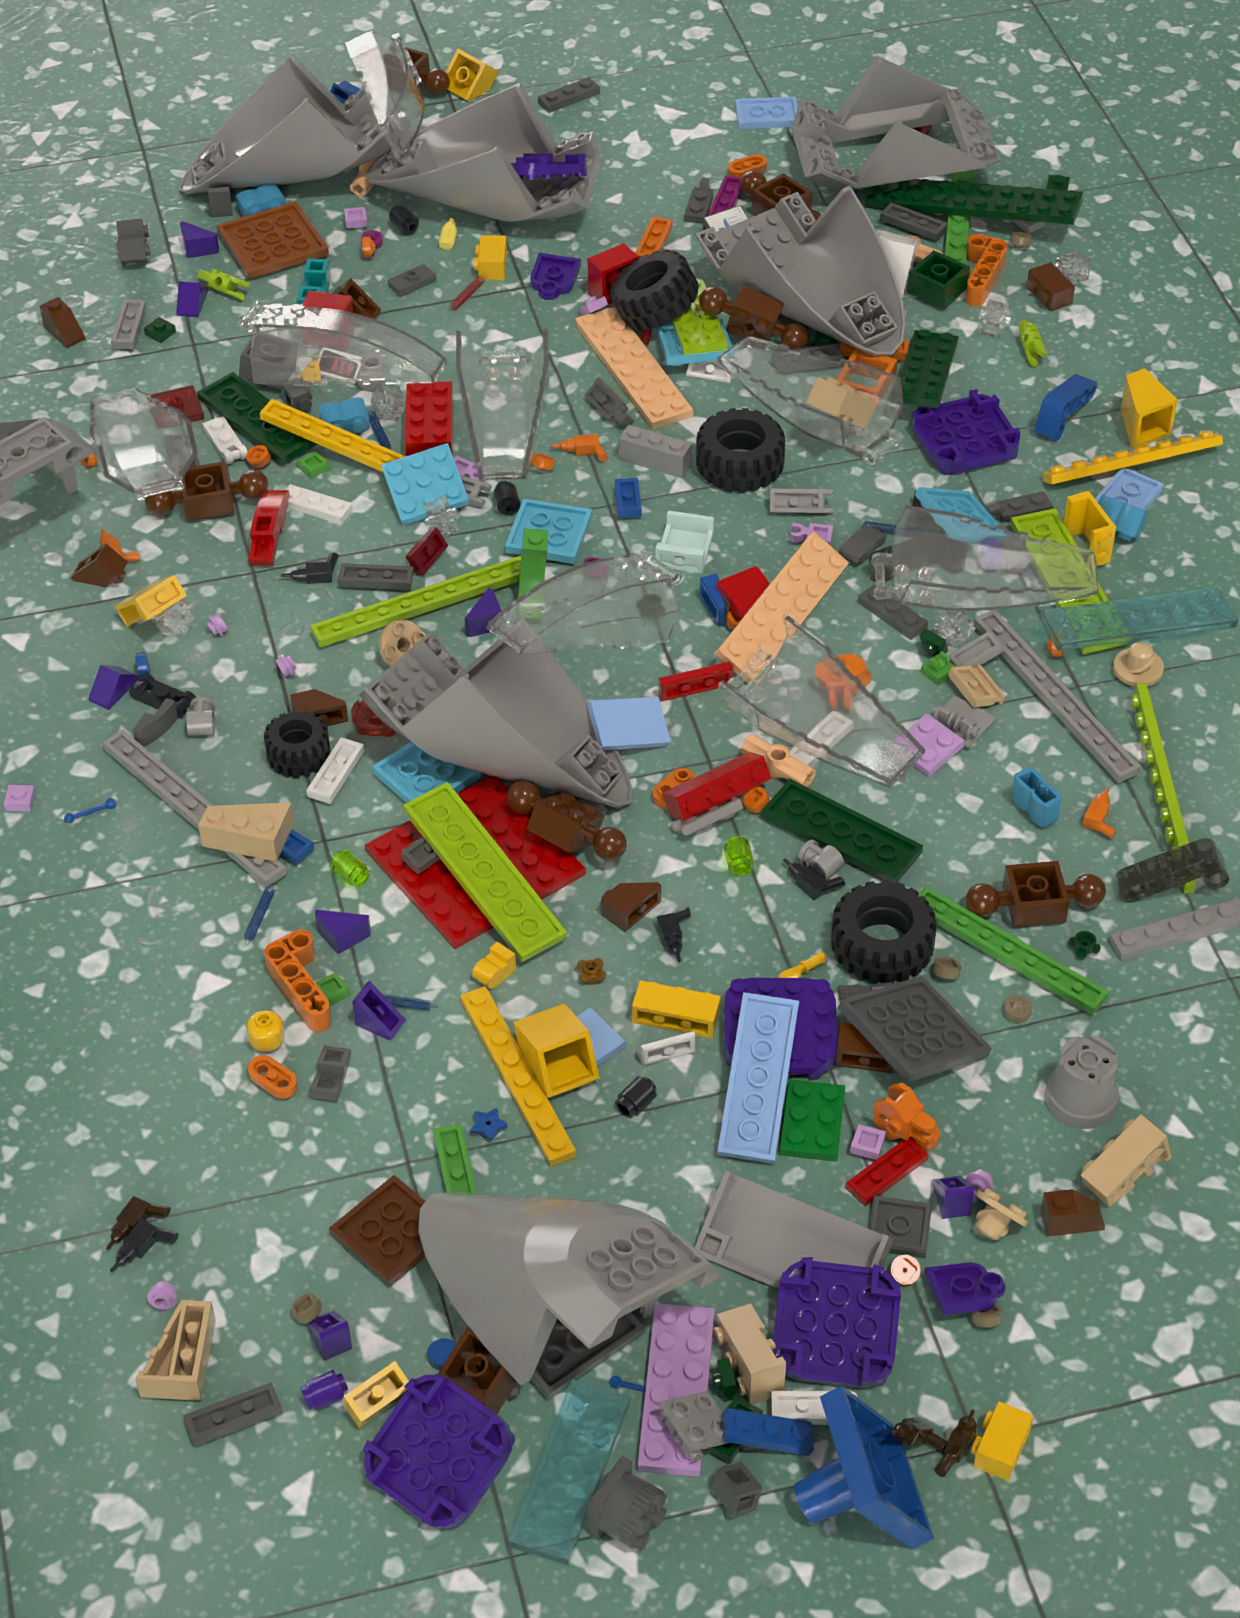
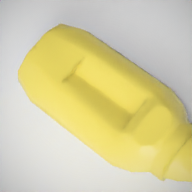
M450 218L441 229L438 243L442 249H451L455 244L457 228L453 218Z

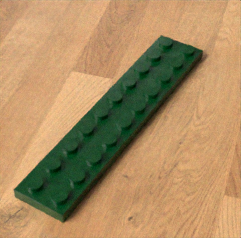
M912 179L871 187L865 199V208L885 209L890 203H894L923 213L1074 225L1084 198L1083 192L1074 190L1066 191L1051 188L1040 189L1010 185H991L987 183L976 184L950 182L948 180Z

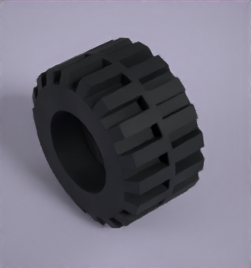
M293 710L288 714H279V718L274 717L271 720V724L266 726L264 741L267 761H269L270 767L274 768L278 774L283 773V776L286 777L293 775L294 778H300L301 775H305V777L310 776L312 772H319L320 767H322L330 755L328 727L321 717H316L315 713L310 712L308 714L304 710H300V712Z

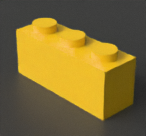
M640 980L632 1004V1023L682 1033L694 1031L697 1036L713 1038L720 1016L721 996L709 992H698L683 987H672Z

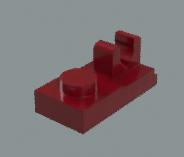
M433 527L414 545L405 558L410 566H413L417 576L424 575L448 547V544L439 529Z

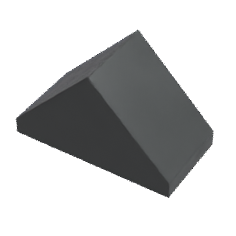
M229 187L208 188L211 217L233 216L232 197Z

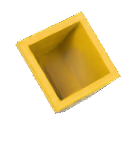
M1145 368L1126 375L1120 410L1129 443L1133 450H1135V447L1150 444L1172 434L1178 401Z
M565 1003L513 1022L518 1045L548 1098L600 1079L590 1032Z

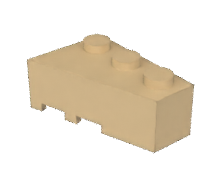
M829 376L827 380L817 377L806 403L866 430L877 406L876 403L869 401L871 396L859 390L857 394H854L856 389L844 383L842 387H839L841 382Z
M292 802L207 806L198 825L201 844L203 847L277 862L294 825Z
M1141 1114L1135 1120L1131 1119L1123 1127L1122 1134L1116 1140H1110L1103 1147L1102 1154L1095 1161L1090 1160L1084 1166L1081 1174L1083 1185L1110 1208L1135 1188L1134 1182L1142 1174L1146 1177L1150 1176L1154 1172V1169L1151 1168L1161 1159L1167 1162L1172 1158L1167 1135Z
M180 1301L163 1330L164 1335L157 1347H153L149 1354V1361L143 1371H139L135 1378L141 1398L201 1401L216 1322L212 1301Z
M750 1303L717 1314V1326L713 1328L717 1344H723L726 1351L724 1357L730 1359L732 1370L734 1369L737 1378H735L739 1394L741 1396L745 1395L748 1403L753 1405L771 1399V1391H784L786 1362L783 1357L776 1358L772 1349L776 1348L775 1343L772 1339H766L763 1332L765 1326Z

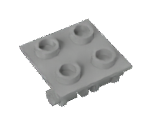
M955 695L944 706L938 707L936 705L931 712L934 715V719L964 739V745L967 748H970L997 719L996 716L978 707L973 708L969 702Z
M708 1391L658 1403L661 1407L662 1422L667 1425L672 1437H676V1443L682 1444L681 1448L687 1459L696 1462L703 1457L701 1452L703 1449L728 1443L723 1440L722 1412Z

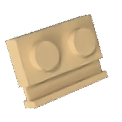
M977 664L974 668L971 665L950 668L949 678L973 708L994 705L995 702L1003 704L1006 696L980 664Z

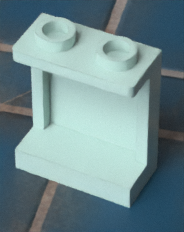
M668 511L667 524L661 543L657 542L655 549V566L703 573L714 537V518Z

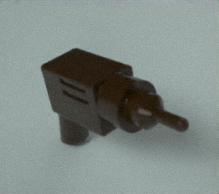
M133 1196L116 1218L117 1222L111 1229V1241L106 1246V1250H110L114 1243L124 1240L142 1219L146 1221L150 1215L166 1218L171 1211V1207L148 1203Z
M974 1409L970 1411L969 1415L961 1417L956 1428L951 1432L944 1450L945 1455L935 1467L937 1475L944 1477L955 1462L959 1463L969 1452L977 1433V1424L973 1417L975 1414Z
M919 1417L905 1418L902 1422L897 1423L893 1431H891V1435H894L898 1441H905L910 1446L928 1443L944 1453L948 1442L933 1432L934 1429Z

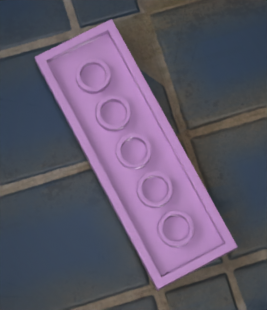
M655 1303L639 1447L638 1472L700 1477L702 1458L696 1462L686 1458L681 1448L682 1444L676 1443V1437H672L669 1428L662 1422L661 1407L658 1403L708 1391L715 1308Z

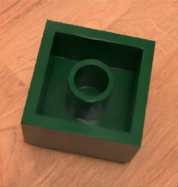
M933 250L909 271L907 293L944 310L967 289L970 266Z

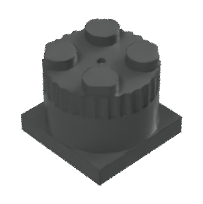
M624 1456L620 1457L588 1503L589 1536L599 1541L602 1535L606 1533L630 1548H636L639 1551L643 1550L649 1541V1532L653 1525L658 1527L665 1517L667 1510L662 1506L666 1501L667 1495L663 1490L632 1473V1461Z

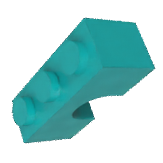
M307 258L304 269L305 284L299 287L296 299L299 321H303L301 305L308 292L328 293L331 283L329 259Z

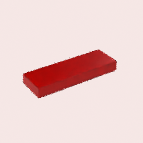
M725 662L659 678L660 700L666 701L733 685V666L731 662Z
M909 1137L907 1141L902 1140L847 1181L845 1189L866 1207L873 1202L874 1196H881L926 1162L929 1154Z

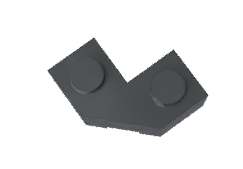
M142 218L116 221L121 264L147 262V256L151 255L149 242L146 243L145 237H149L148 224H144Z

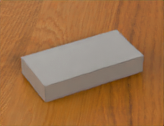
M988 631L948 656L950 657L949 662L956 667L971 665L974 668L977 664L982 665L1004 651L1001 644Z

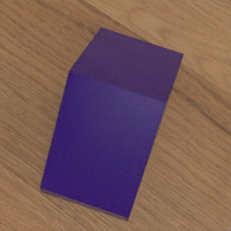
M184 221L180 222L182 241L187 258L217 254L219 252L216 233Z
M179 281L177 316L198 318L208 293V287L201 283Z
M488 587L464 618L466 636L473 637L503 630L502 610L493 589Z
M100 665L88 697L89 701L110 710L140 679L139 675L118 666Z
M325 910L315 911L317 931L337 954L342 953L371 935L369 915Z
M371 981L364 985L352 1001L355 1025L387 1040H391L406 1021Z
M960 1175L932 1179L942 1219L971 1215L974 1197V1186Z
M334 1310L307 1323L308 1329L324 1361L352 1349L348 1322Z

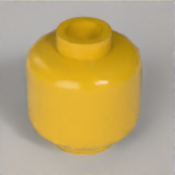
M265 1010L254 1013L249 1018L247 1034L251 1046L258 1051L269 1052L282 1045L284 1027L283 1021L278 1014Z

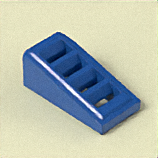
M715 573L701 577L699 596L716 624L720 627L724 626L725 606L723 596L716 590V582L719 581V577Z

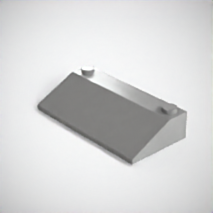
M725 1170L694 1248L708 1260L779 1289L783 1271L785 1272L790 1265L800 1261L803 1257H813V1261L870 1268H873V1264L883 1267L894 1239Z

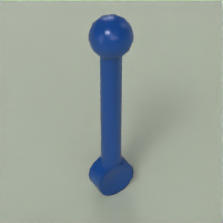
M108 798L105 803L75 814L67 813L64 816V820L66 823H72L76 818L104 808L113 809L116 807V801L113 798Z
M613 1376L610 1379V1386L614 1389L623 1387L641 1392L646 1391V1386L622 1381L619 1376Z

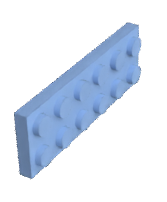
M743 992L717 1155L770 1164L775 1163L799 1001Z

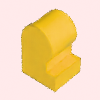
M496 942L490 947V953L486 958H482L475 965L472 971L473 978L489 989L496 988L516 971L515 953L499 942Z

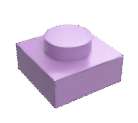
M365 207L344 209L346 229L368 226Z
M593 296L583 301L585 305L578 308L580 315L584 316L608 305L605 296L600 299Z
M8 785L4 801L5 811L31 812L36 794L35 787L30 785Z
M858 1124L850 1153L877 1160L885 1141L886 1131Z

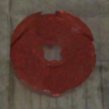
M359 700L354 703L351 710L352 722L359 735L390 737L395 734L396 731L386 725L378 716H374L375 713L363 700L360 703Z

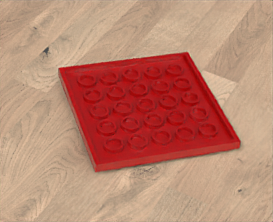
M489 776L458 793V796L541 900L586 875V868L572 853L561 849L526 829L532 812L521 814L510 808L507 802L508 787L498 777ZM410 820L365 844L367 854L454 949L494 928L441 859L417 874L401 858L402 850L423 837Z

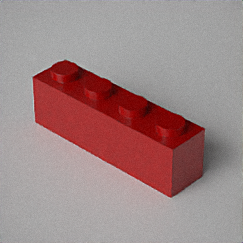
M747 752L662 794L670 816L685 821L770 780L771 776L764 755Z

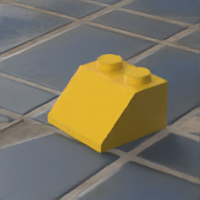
M458 48L446 70L450 79L448 90L470 102L490 90L499 71Z

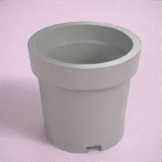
M1080 1036L1067 1041L1062 1047L1057 1068L1051 1074L1045 1089V1103L1050 1113L1063 1124L1078 1129H1092L1109 1122L1117 1112L1119 1105V1087L1116 1082L1118 1061L1114 1047L1106 1040L1097 1036L1079 1039Z

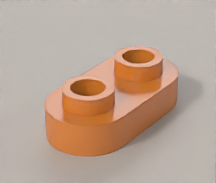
M754 154L732 161L728 164V176L741 178L746 172L751 170L763 173L767 169V159L763 155Z
M686 768L674 770L653 788V803L659 808L668 809L662 793L694 778L695 774Z
M259 1055L249 1062L248 1072L250 1079L274 1097L286 1099L296 1093L298 1088L296 1075L272 1057Z

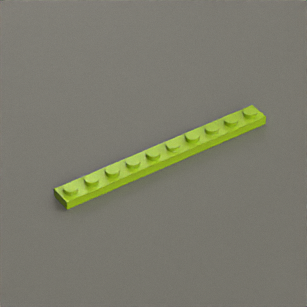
M521 556L310 625L311 633L321 648L387 626L393 621L405 620L483 594L488 587L495 590L519 582Z
M1147 683L1136 684L1135 694H1131V708L1136 710V727L1141 729L1140 743L1141 746L1146 748L1145 762L1146 765H1150V781L1156 787L1155 801L1161 806L1160 820L1161 823L1166 825L1165 839L1167 843L1171 844V862L1175 863L1177 867L1175 871L1176 882L1181 883L1183 894H1191L1195 891L1198 878Z

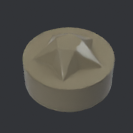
M1013 232L1010 242L1018 248H1023L1032 244L1033 237L1028 233Z
M939 957L935 959L932 971L941 978L956 979L960 975L961 964L950 957Z
M1014 995L1005 1001L1004 1015L1009 1021L1023 1023L1029 1020L1032 1013V1003L1024 996Z
M313 1293L303 1294L294 1301L291 1307V1315L298 1323L307 1324L320 1314L322 1303Z
M995 1304L993 1308L988 1310L971 1312L972 1322L980 1327L997 1326L1002 1321V1309L999 1305Z

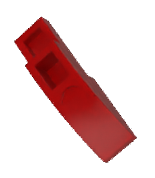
M266 490L262 494L254 513L249 534L252 540L248 559L250 566H274L279 533L283 532L290 494L289 490Z

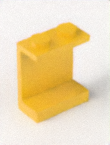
M1089 491L1068 496L1063 522L1071 536L1084 533L1090 541L1087 564L1090 568L1110 563L1116 532L1115 524Z
M171 575L152 582L114 607L126 627H129L142 618L144 621L151 619L187 595L176 576Z

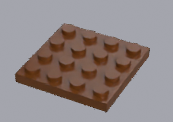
M296 201L217 225V232L248 279L306 262L307 258L319 259L329 255L327 245Z

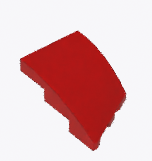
M757 566L717 581L716 590L730 603L729 611L740 621L770 583Z

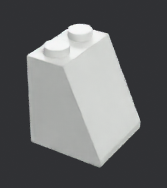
M877 230L876 232L895 273L901 297H903L908 284L909 271L912 270L920 240Z

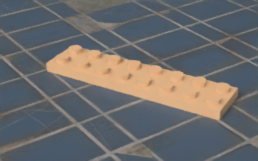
M615 306L575 318L577 329L652 430L693 417V408L633 329L628 327L622 320Z
M812 531L714 654L724 663L731 662L733 671L750 686L754 685L849 562L816 532Z

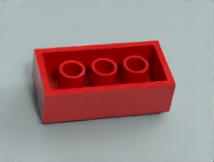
M452 381L410 382L406 384V456L448 443L453 456L454 400Z

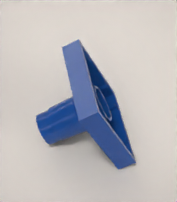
M842 1385L820 1396L839 1458L795 1483L794 1490L797 1501L808 1520L816 1524L828 1517H834L855 1508L857 1512L911 1549L934 1539L903 1443L898 1441L894 1435H891L895 1425Z

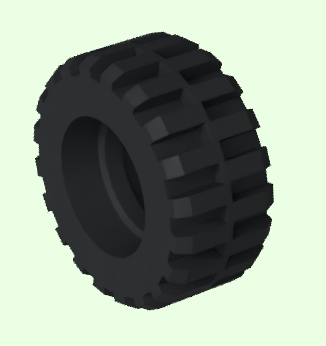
M655 251L650 255L642 256L639 260H634L631 262V265L626 266L622 270L621 274L616 276L615 282L611 285L610 298L628 327L639 331L642 329L648 331L651 328H660L662 325L669 324L675 318L682 316L683 312L691 307V303L695 302L699 286L683 255L676 251Z
M731 408L726 412L722 410L717 412L716 416H710L697 432L696 465L698 466V471L707 482L713 483L716 488H725L728 492L735 490L739 491V493H746L747 490L757 491L760 487L765 488L769 486L783 471L785 434L777 421H773V418L768 414L763 415L758 410L750 411L749 408H742V410ZM733 449H746L749 451H733Z
M882 880L881 883L871 881L865 883L863 887L858 885L852 888L851 893L849 891L841 897V901L834 908L831 948L839 964L843 963L842 968L848 973H855L856 978L862 981L864 978L868 979L873 984H878V982H892L894 984V981L897 980L903 982L909 980L910 975L915 977L921 973L922 968L927 967L931 956H933L937 928L935 912L929 906L927 899L924 896L919 897V892L911 887L907 889L902 883L890 884L886 880ZM873 925H888L899 929L905 935L897 939L880 940L867 935L862 930Z

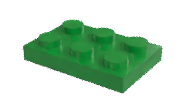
M789 1079L780 1156L837 1162L845 1085Z

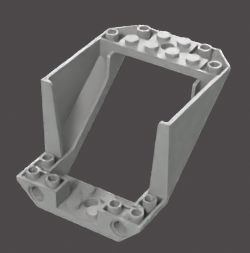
M877 55L837 114L830 109L820 108L814 102H807L801 99L792 127L793 137L805 178L838 192L847 186H851L852 190L894 182L986 168L1000 161L993 137L985 121L984 113L966 99L959 90H951ZM951 121L961 150L912 128ZM887 133L856 174L849 168L843 169L839 167L832 143Z
M45 417L0 422V505L15 497L13 482L44 465L63 481L65 491L68 494L78 490L74 464L94 454L95 449L67 424Z

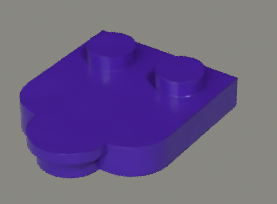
M539 253L530 276L532 288L538 290L539 296L545 300H553L560 294L569 293L574 287L581 268V259Z
M967 1262L925 1267L924 1278L943 1315L991 1309L995 1306L996 1299L1005 1293L1006 1286L1003 1278L997 1273L987 1272L982 1265Z

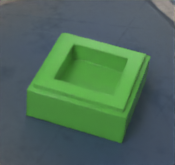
M316 451L297 461V467L311 479L330 469L329 462Z
M336 972L316 982V985L328 999L330 1006L351 996L350 989Z

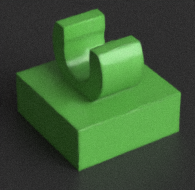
M941 651L940 654L921 665V673L936 685H940L949 679L948 673L950 668L956 666L949 662L950 657Z

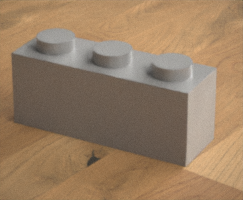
M628 425L619 437V460L683 479L692 465V443Z

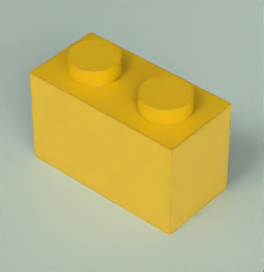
M480 235V244H476L474 270L478 271L480 279L505 280L507 261L506 236Z
M394 1361L343 1397L342 1404L360 1429L399 1402L407 1390L404 1386L409 1380L396 1361Z
M998 1401L994 1412L990 1410L987 1412L982 1428L986 1429L983 1437L978 1435L973 1444L971 1453L975 1454L974 1467L1009 1481L1031 1432L1034 1415Z

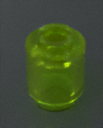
M731 837L723 846L728 869L735 876H745L752 871V866L754 865L749 841L745 837Z
M349 850L339 851L332 857L331 870L350 886L360 887L368 880L370 871L367 869V865Z

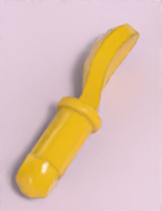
M823 952L815 953L813 957L801 961L798 966L780 973L778 978H800L802 973L807 974L813 968L823 965L827 960V956Z

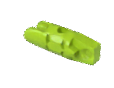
M212 268L211 272L199 269L197 278L208 282L207 287L242 301L245 300L246 295L236 292L238 284L242 287H249L250 282Z
M1023 319L1018 324L1020 339L1030 365L1037 367L1040 363L1038 355L1044 358L1048 354L1037 326Z

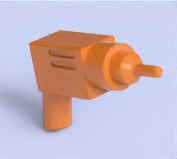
M598 434L574 435V438H566V441H561L560 444L551 445V448L575 452L576 456L596 454L599 461L604 462L608 459L599 442Z
M101 529V546L108 544L128 562L141 561L138 552L123 553L118 539L106 533L105 529Z
M1107 787L1105 792H1101L1093 798L1084 815L1082 826L1113 839L1116 829L1104 823L1110 808V797L1108 795L1110 787Z

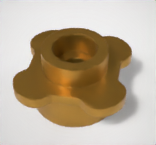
M600 958L587 961L580 960L577 963V969L580 970L579 980L588 985H595L604 980L606 972L602 969L604 965L603 960Z

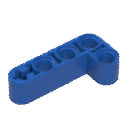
M1074 374L1049 392L1042 401L1035 426V434L1057 442L1063 434L1067 417L1093 398L1097 389V382Z

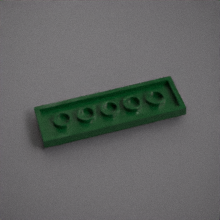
M915 330L894 393L893 402L939 409L958 346L959 336H953L950 333H932L929 330Z
M234 372L197 392L198 399L220 417L224 416L230 425L253 443L265 446L271 457L281 465L318 445L261 420L260 411L270 400Z
M789 779L761 810V818L807 841L815 840L822 849L827 845L836 848L844 860L883 880L889 881L891 884H896L923 853L922 844L792 779Z

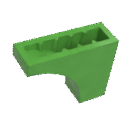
M527 528L523 530L517 622L523 619L526 623L541 624L548 530Z

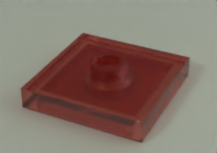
M193 385L149 395L160 429L205 419Z

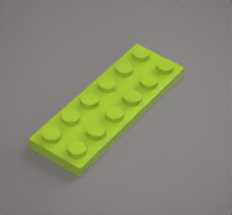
M697 279L699 288L695 302L691 303V307L685 310L682 316L675 318L671 322L683 355L728 350V342L718 316L708 315L700 308L699 297L702 291L706 289L703 279Z

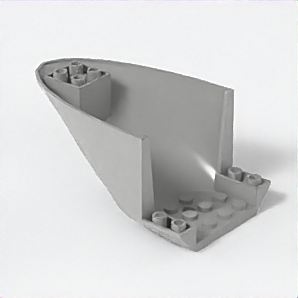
M292 54L237 109L206 144L184 175L179 191L184 194L208 192V188L229 187V189L258 187L264 184H293L329 178L379 157L396 143L405 132L394 102L375 78L371 81H366L361 86L360 91L356 95H351L346 100L345 105H343Z
M519 83L475 102L408 137L377 159L365 172L368 182L496 220L514 222L557 219L587 209L602 161L594 131L587 134L581 133L576 138L569 141L563 140L557 145L523 85ZM523 153H553V161L565 162V154H585L587 176H574L573 173L571 177H558V175H555V178L543 179L542 175H538V179L526 180L525 176L524 179L519 177L511 163L516 162V157H523Z
M851 186L843 188L817 220H815L799 193L796 192L781 198L775 208L717 232L714 227H710L694 235L717 272L736 292L740 293L744 285L784 303L781 315L873 356H892L903 342L906 323L903 300L896 276L883 244Z
M523 619L465 669L446 650L441 640L430 631L359 694L362 700L386 725L427 754L443 762L514 782L527 780L540 788L569 793L573 796L611 807H622L631 804L632 786L627 769L617 749L602 750L596 740L587 706L588 702L556 658Z
M444 1192L431 1194L419 1211L418 1233L425 1257L440 1286L470 1329L520 1386L531 1380L557 1318L590 1349L612 1337L617 1320L622 1316L640 1308L639 1316L645 1319L652 1314L656 1300L661 1295L689 1280L701 1289L722 1276L720 1271L665 1223L640 1210L620 1204L572 1198Z

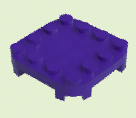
M523 153V157H516V162L511 163L519 177L524 179L525 176L526 180L538 179V175H542L543 179L555 178V175H558V177H571L573 173L574 176H587L585 154H565V162L553 161V153Z
M978 389L969 390V397L941 403L939 409L919 406L913 413V433L930 461L939 468L941 474L951 475L955 472H964L1017 458L1020 430L1019 428L1014 429L1000 409V399L995 394L990 397L978 394Z
M737 978L731 981L730 988L726 992L724 1006L725 1060L727 1066L732 1065L743 992L799 1001L788 1074H809V1080L811 1081L820 1079L821 1074L829 1071L832 1066L835 1067L838 1046L836 999L827 980L811 978Z
M803 1257L800 1261L790 1265L785 1272L783 1271L780 1279L773 1337L776 1346L773 1349L776 1358L783 1357L786 1362L785 1375L788 1378L801 1382L834 1386L842 1385L843 1387L858 1389L882 1386L890 1376L895 1362L901 1301L900 1285L897 1284L892 1275L885 1271V1267L873 1264V1268L819 1262L813 1261V1257Z
M436 1373L428 1374L417 1379L412 1378L404 1386L407 1389L379 1432L372 1442L366 1441L362 1452H365L364 1467L367 1473L365 1476L373 1485L379 1487L421 1519L420 1521L439 1529L454 1530L472 1514L507 1462L515 1442V1436L501 1416L453 1381Z

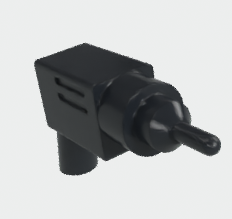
M330 553L327 562L306 563V567H297V570L281 574V577H291L293 580H298V582L307 581V584L331 583L332 573L339 555L337 553Z
M786 858L783 859L789 866L790 876L796 881V885L812 900H816L828 891L845 886V881L840 876L826 881L811 866L805 868L802 864L790 863Z
M685 907L675 913L657 916V928L664 947H666L668 952L676 956L678 962H681L679 954L683 946L679 922L691 917L689 907Z
M142 1219L123 1240V1245L117 1251L116 1263L110 1271L114 1272L119 1265L131 1263L135 1257L141 1259L157 1240L171 1244L175 1243L179 1233L158 1228Z

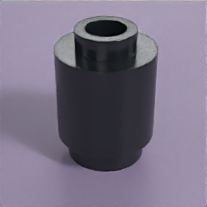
M394 206L389 212L391 223L403 234L410 235L417 230L419 219L405 206Z
M510 481L499 482L494 489L498 511L504 515L516 513L521 506L516 486Z
M637 1076L618 1094V1099L615 1101L617 1109L627 1118H632L634 1115L638 1116L657 1097L656 1086L649 1078Z

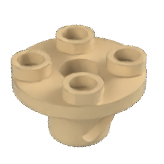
M397 620L391 622L384 628L379 640V650L383 660L391 667L426 634L411 621Z
M1136 642L1130 648L1117 654L1112 671L1119 680L1130 685L1135 690L1136 684L1147 683V686H1151L1157 683L1163 676L1164 663L1153 652V648L1149 644Z
M987 1187L984 1192L979 1189L977 1190L975 1195L987 1203L985 1209L977 1213V1222L975 1223L976 1229L983 1236L992 1240H999L1000 1237L1008 1233V1224L1011 1219L1026 1227L1029 1221L1025 1219L1027 1214L1025 1211L1014 1204H1011L1009 1208L999 1202L1001 1196Z

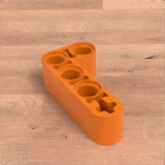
M973 234L968 237L966 258L969 262L977 264L967 281L965 300L969 305L981 306L985 303L1005 267L1008 244L1004 240L982 234Z
M296 930L265 947L266 968L268 974L308 1028L315 1032H322L327 1030L332 1023L330 1004L326 996L304 969V966L311 963L315 958L313 937L306 930Z

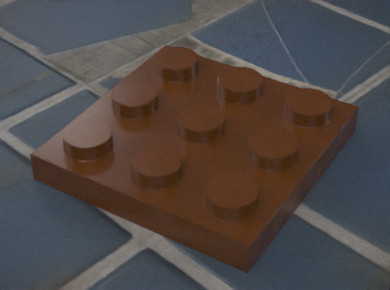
M393 1175L329 1227L330 1235L390 1287L425 1258L418 1226L419 1211L426 1201L398 1177Z

